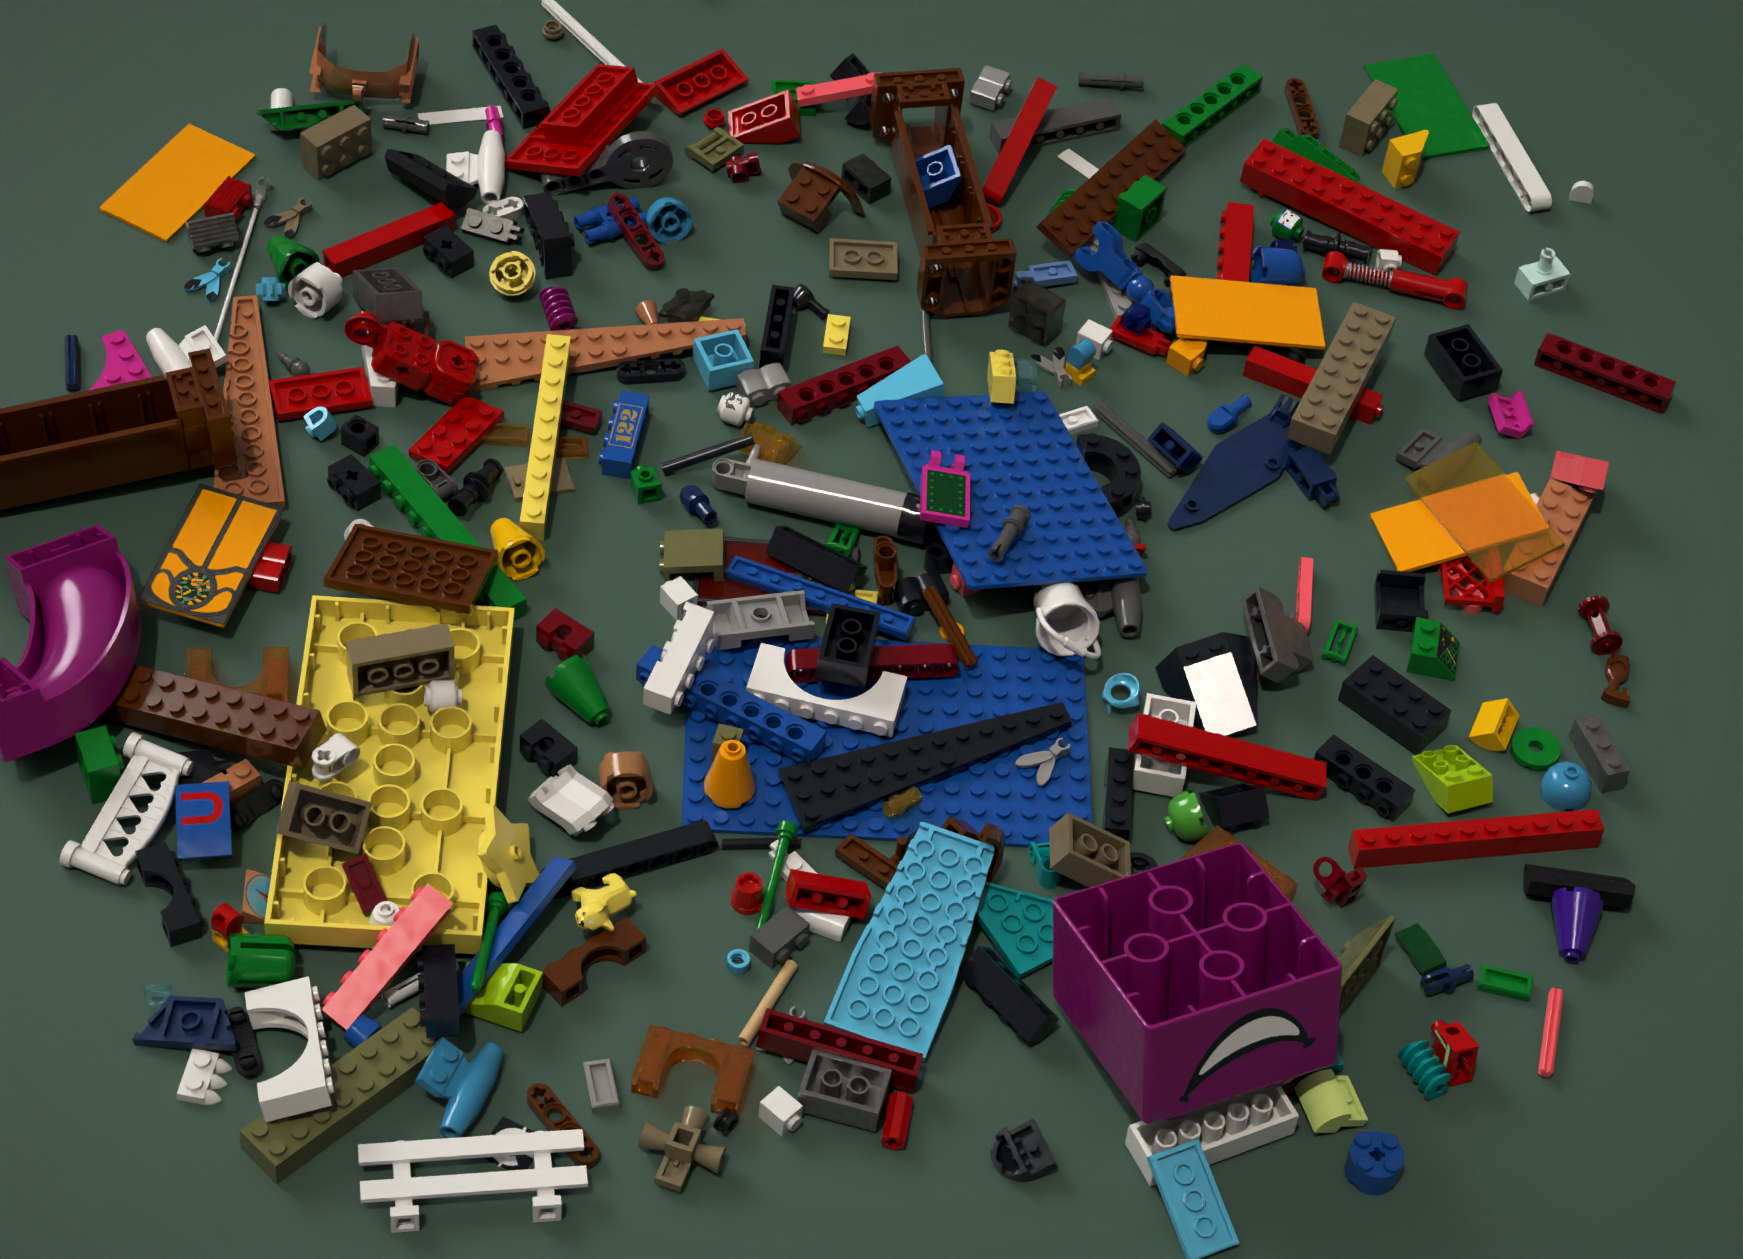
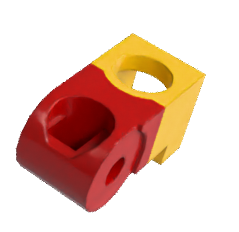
M228 903L219 905L211 917L212 940L227 953L231 949L227 948L229 934H249L242 927L243 915Z

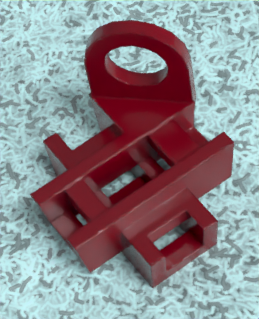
M1330 857L1317 859L1313 866V874L1327 890L1321 896L1330 905L1336 903L1340 908L1356 899L1367 878L1361 866L1346 874L1337 862ZM1323 862H1328L1332 866V873L1328 877H1323L1319 873V866Z

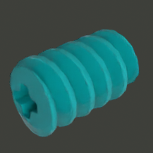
M1424 1039L1406 1045L1397 1055L1398 1058L1402 1059V1064L1407 1067L1408 1073L1413 1076L1412 1078L1418 1084L1420 1091L1424 1092L1425 1098L1432 1100L1440 1097L1448 1090V1082L1452 1076L1450 1073H1444L1446 1070L1445 1065H1438L1441 1061L1438 1056L1433 1057L1435 1051L1433 1048H1428L1429 1042Z

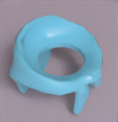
M1119 673L1109 678L1102 692V699L1107 701L1108 714H1111V705L1116 708L1138 707L1140 705V682L1137 677L1130 673ZM1115 686H1125L1128 688L1130 697L1126 700H1116L1111 695V689Z

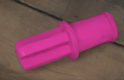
M488 105V108L485 109L487 118L486 128L499 132L503 142L505 139L502 130L503 120L499 116L497 106Z

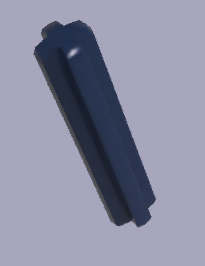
M74 334L66 335L65 385L67 391H77L79 388L78 337Z

